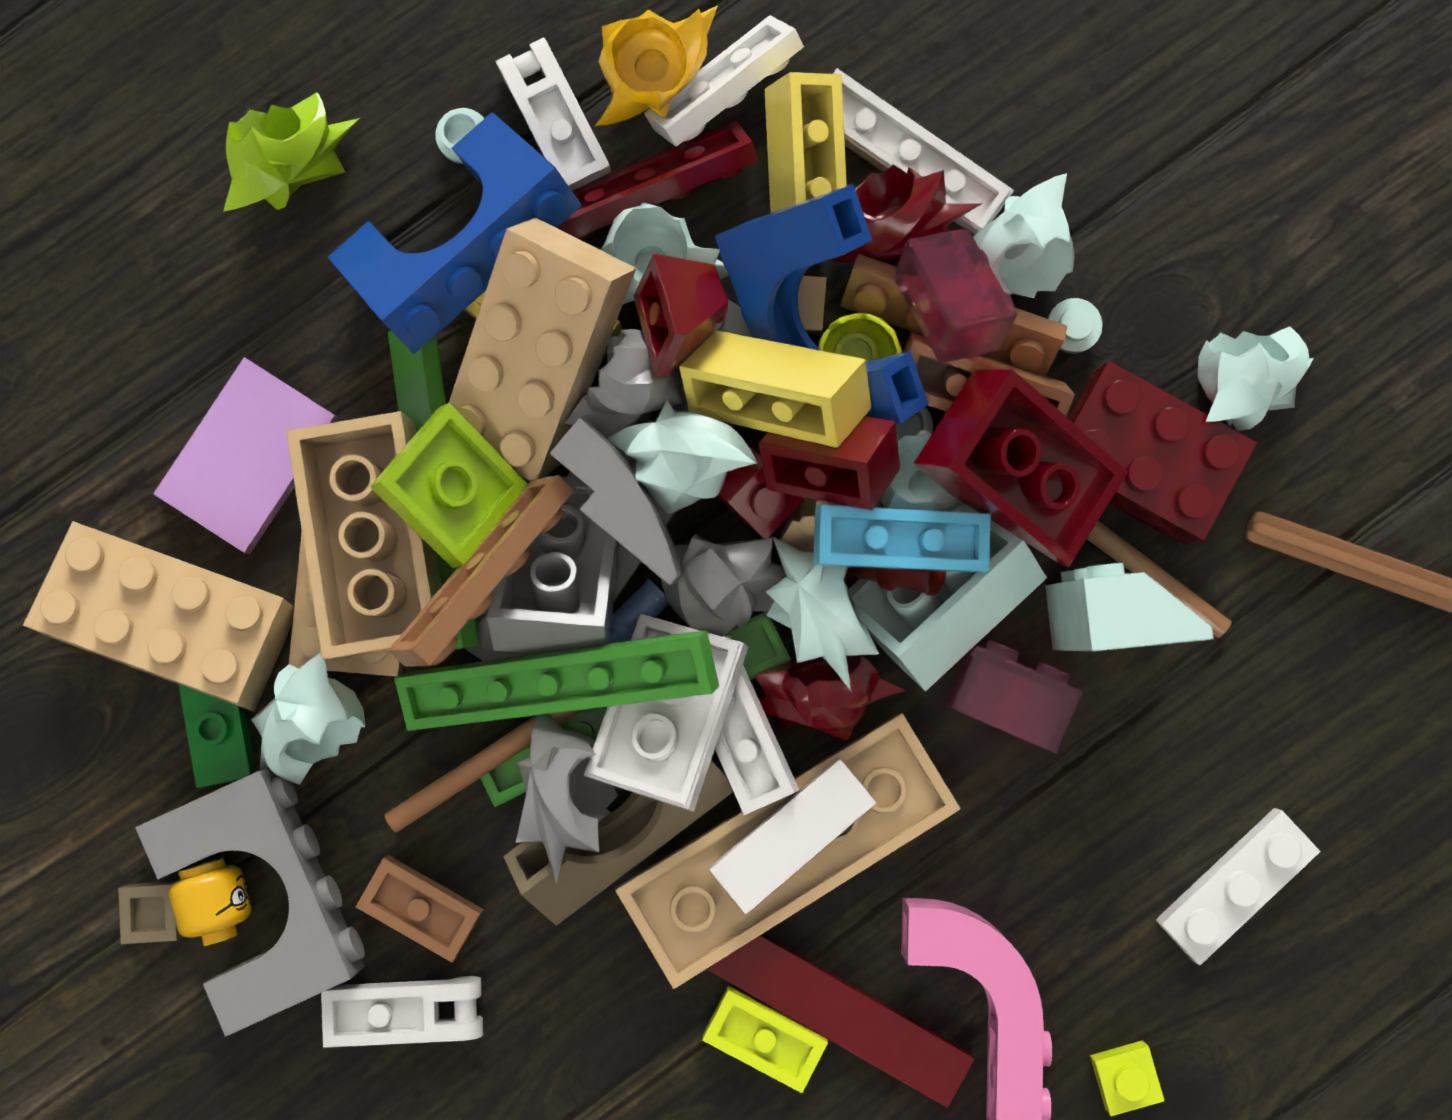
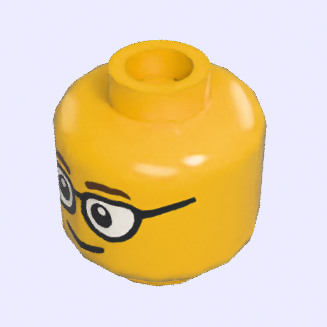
M219 858L178 871L180 880L170 886L168 895L179 934L188 938L201 936L204 946L237 936L238 933L235 925L245 921L252 912V905L241 868L235 865H226L224 858Z

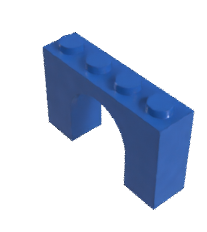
M493 112L451 148L483 188L482 199L475 215L459 234L435 249L422 253H404L395 249L368 221L328 256L329 260L381 321L413 354L486 291L507 228L533 218H537L557 228L582 206L556 167Z
M853 184L753 219L715 235L723 265L728 271L741 306L743 319L748 325L751 336L753 338L815 350L820 349L808 336L802 324L798 308V292L803 275L811 265L842 256L872 241ZM911 351L866 362L871 410L865 415L866 417L895 421L897 425L929 405Z

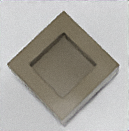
M176 881L127 884L118 888L121 944L177 941L183 938L177 930L168 895L170 886Z

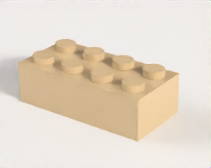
M537 218L506 229L449 403L520 476L530 481L544 478L561 465L550 453L572 427V425L565 422L582 397L587 395L588 387H591L636 271L635 267Z
M399 411L287 430V440L322 660L341 659L388 651L441 588L436 551L370 488V485L417 433L415 421Z
M73 521L23 626L53 639L255 712L293 624L294 606L283 597Z

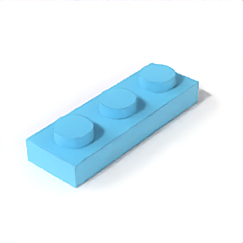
M819 505L815 507L813 565L989 572L991 514L891 508L868 510L852 506Z

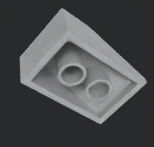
M522 477L527 483L530 482V480ZM561 477L574 491L561 506L563 510L561 519L549 531L541 535L538 534L527 548L530 554L526 562L513 574L504 576L492 590L494 599L488 608L487 621L494 651L539 654L609 644L619 542L580 510L595 491L579 478Z

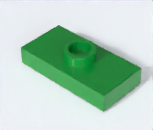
M179 685L196 788L240 780L255 773L256 768L245 708Z

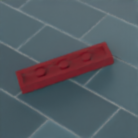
M735 121L575 189L572 192L582 206L561 223L557 229L584 241L591 237L595 230L612 224L614 219L625 209L638 207L642 202L656 205L665 200L682 199L691 194L694 188L717 178L727 179L739 174L745 166L758 161L753 142L740 124Z

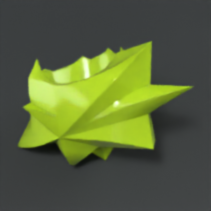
M318 92L291 108L271 104L268 114L249 109L247 114L237 123L229 122L226 138V156L232 181L223 212L238 209L263 199L279 210L286 206L289 198L301 185L346 173L334 149L360 118L328 125L323 102Z

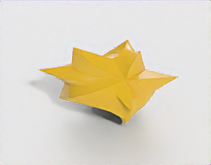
M718 5L702 13L698 9L688 18L676 23H672L652 11L646 10L637 18L619 20L602 26L604 47L601 51L599 64L604 78L610 86L612 98L595 126L609 125L628 120L649 108L666 120L671 100L695 78L706 57L707 34Z

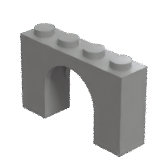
M270 768L257 771L135 827L157 879L177 872L218 852L232 850L248 852L262 858L277 871L285 885L289 900V914L285 929L278 942L270 950L222 971L203 984L225 1037L348 981L365 967L362 962V958L365 956L362 940L353 927H347L339 909L342 906L340 890L331 876L325 877L316 857L320 854L317 837L310 826L307 824L302 825L294 806L298 803L295 787L292 782L277 776Z

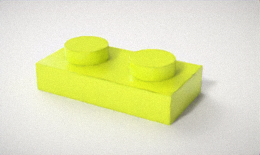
M730 985L727 986L702 1038V1041L800 1093H803L828 1044V1040L825 1037Z

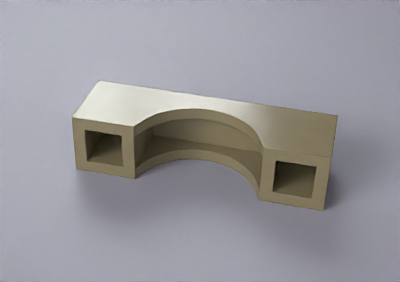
M712 756L694 812L632 792L620 807L598 822L599 852L565 847L557 884L543 841L521 842L503 857L521 896L557 926L733 793V789L725 772L715 757Z

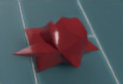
M893 164L890 168L879 174L870 172L855 191L872 241L842 256L829 260L855 263L857 255L861 254L891 264L900 257H904L905 254L954 252L948 225L983 203L946 204L944 170L922 177L910 167L906 173Z
M862 655L846 656L851 691L823 657L800 663L794 660L755 674L764 691L763 694L758 696L761 706L766 715L777 717L780 730L797 725H806L845 741H848L856 725L861 722L868 704L907 690L880 677L874 666Z

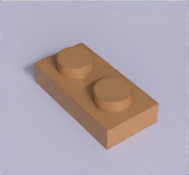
M390 855L382 859L356 905V908L450 962L457 958L484 910Z

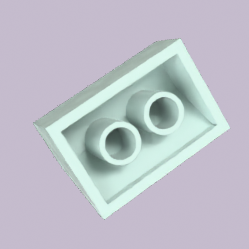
M965 503L952 511L979 513ZM990 521L989 572L871 568L848 589L847 594L852 605L858 610L857 619L866 625L871 638L926 692L1047 577L1023 540L995 522Z
M1123 563L1088 566L1087 568L1060 572L1061 583L1045 585L1052 650L1099 651L1213 639L1212 626L1146 573L1125 574Z

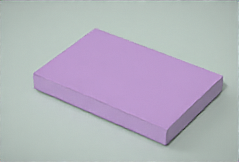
M244 357L153 494L237 549L251 554L295 487L286 431L338 422L340 418Z

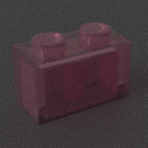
M965 228L907 240L893 278L939 364L999 351L1018 314L1015 311L1010 295L1004 292L990 268L987 255L978 247L969 229Z
M988 640L985 648L974 646L965 655L944 706L1044 750L1057 753L1082 694L1081 690L1067 685L1071 675L1039 662L1036 671L1016 662L1019 652L994 641Z

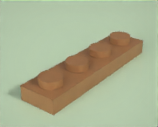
M861 254L857 255L840 307L858 313L872 314L882 318L886 323L1046 376L1060 350L1067 330V325Z
M559 475L530 481L467 562L454 571L388 651L404 666L436 665L448 657L458 643L455 635L468 620H473L480 616L490 606L494 599L492 590L504 576L513 574L526 562L530 554L527 548L538 534L541 535L549 531L561 519L563 515L561 506L574 492Z

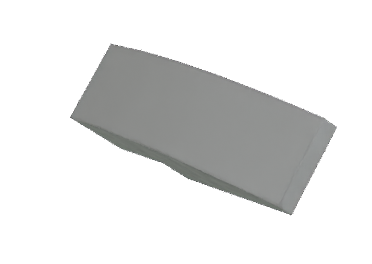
M579 417L550 454L595 491L580 510L669 585L676 583L683 573L673 540L659 508L646 487L636 480V472L618 449L589 421Z

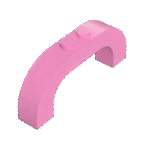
M902 898L901 954L907 965L956 968L976 978L984 988L988 1003L986 1120H1051V1098L1048 1088H1043V1066L1051 1065L1052 1041L1049 1031H1044L1043 1009L1036 982L1022 956L990 922L965 907L942 900Z

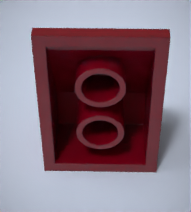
M974 369L913 463L952 496L979 513L991 514V521L1057 563L1067 567L1074 560L1128 473L1123 466L1013 369Z

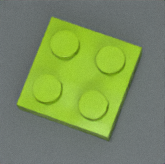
M447 403L433 413L370 485V488L452 568H455L467 562L528 483L450 403Z

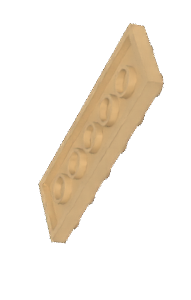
M903 713L896 714L794 777L800 791L839 758L876 801V804L747 914L743 912L711 873L709 867L797 792L746 815L743 814L742 810L616 887L617 895L673 989L960 810L959 805Z

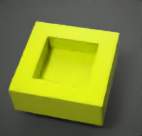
M1143 1040L1090 1055L1104 1107L1110 1116L1165 1101L1149 1046Z

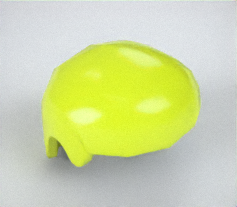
M868 313L851 314L835 320L824 331L818 346L821 351L865 359L866 362L902 353L895 330L882 318Z

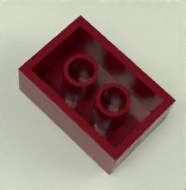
M1107 361L1091 374L1068 416L1069 420L1128 471L1109 504L1182 545L1205 540L1257 444L1256 441L1219 421L1206 422L1207 414L1110 361Z

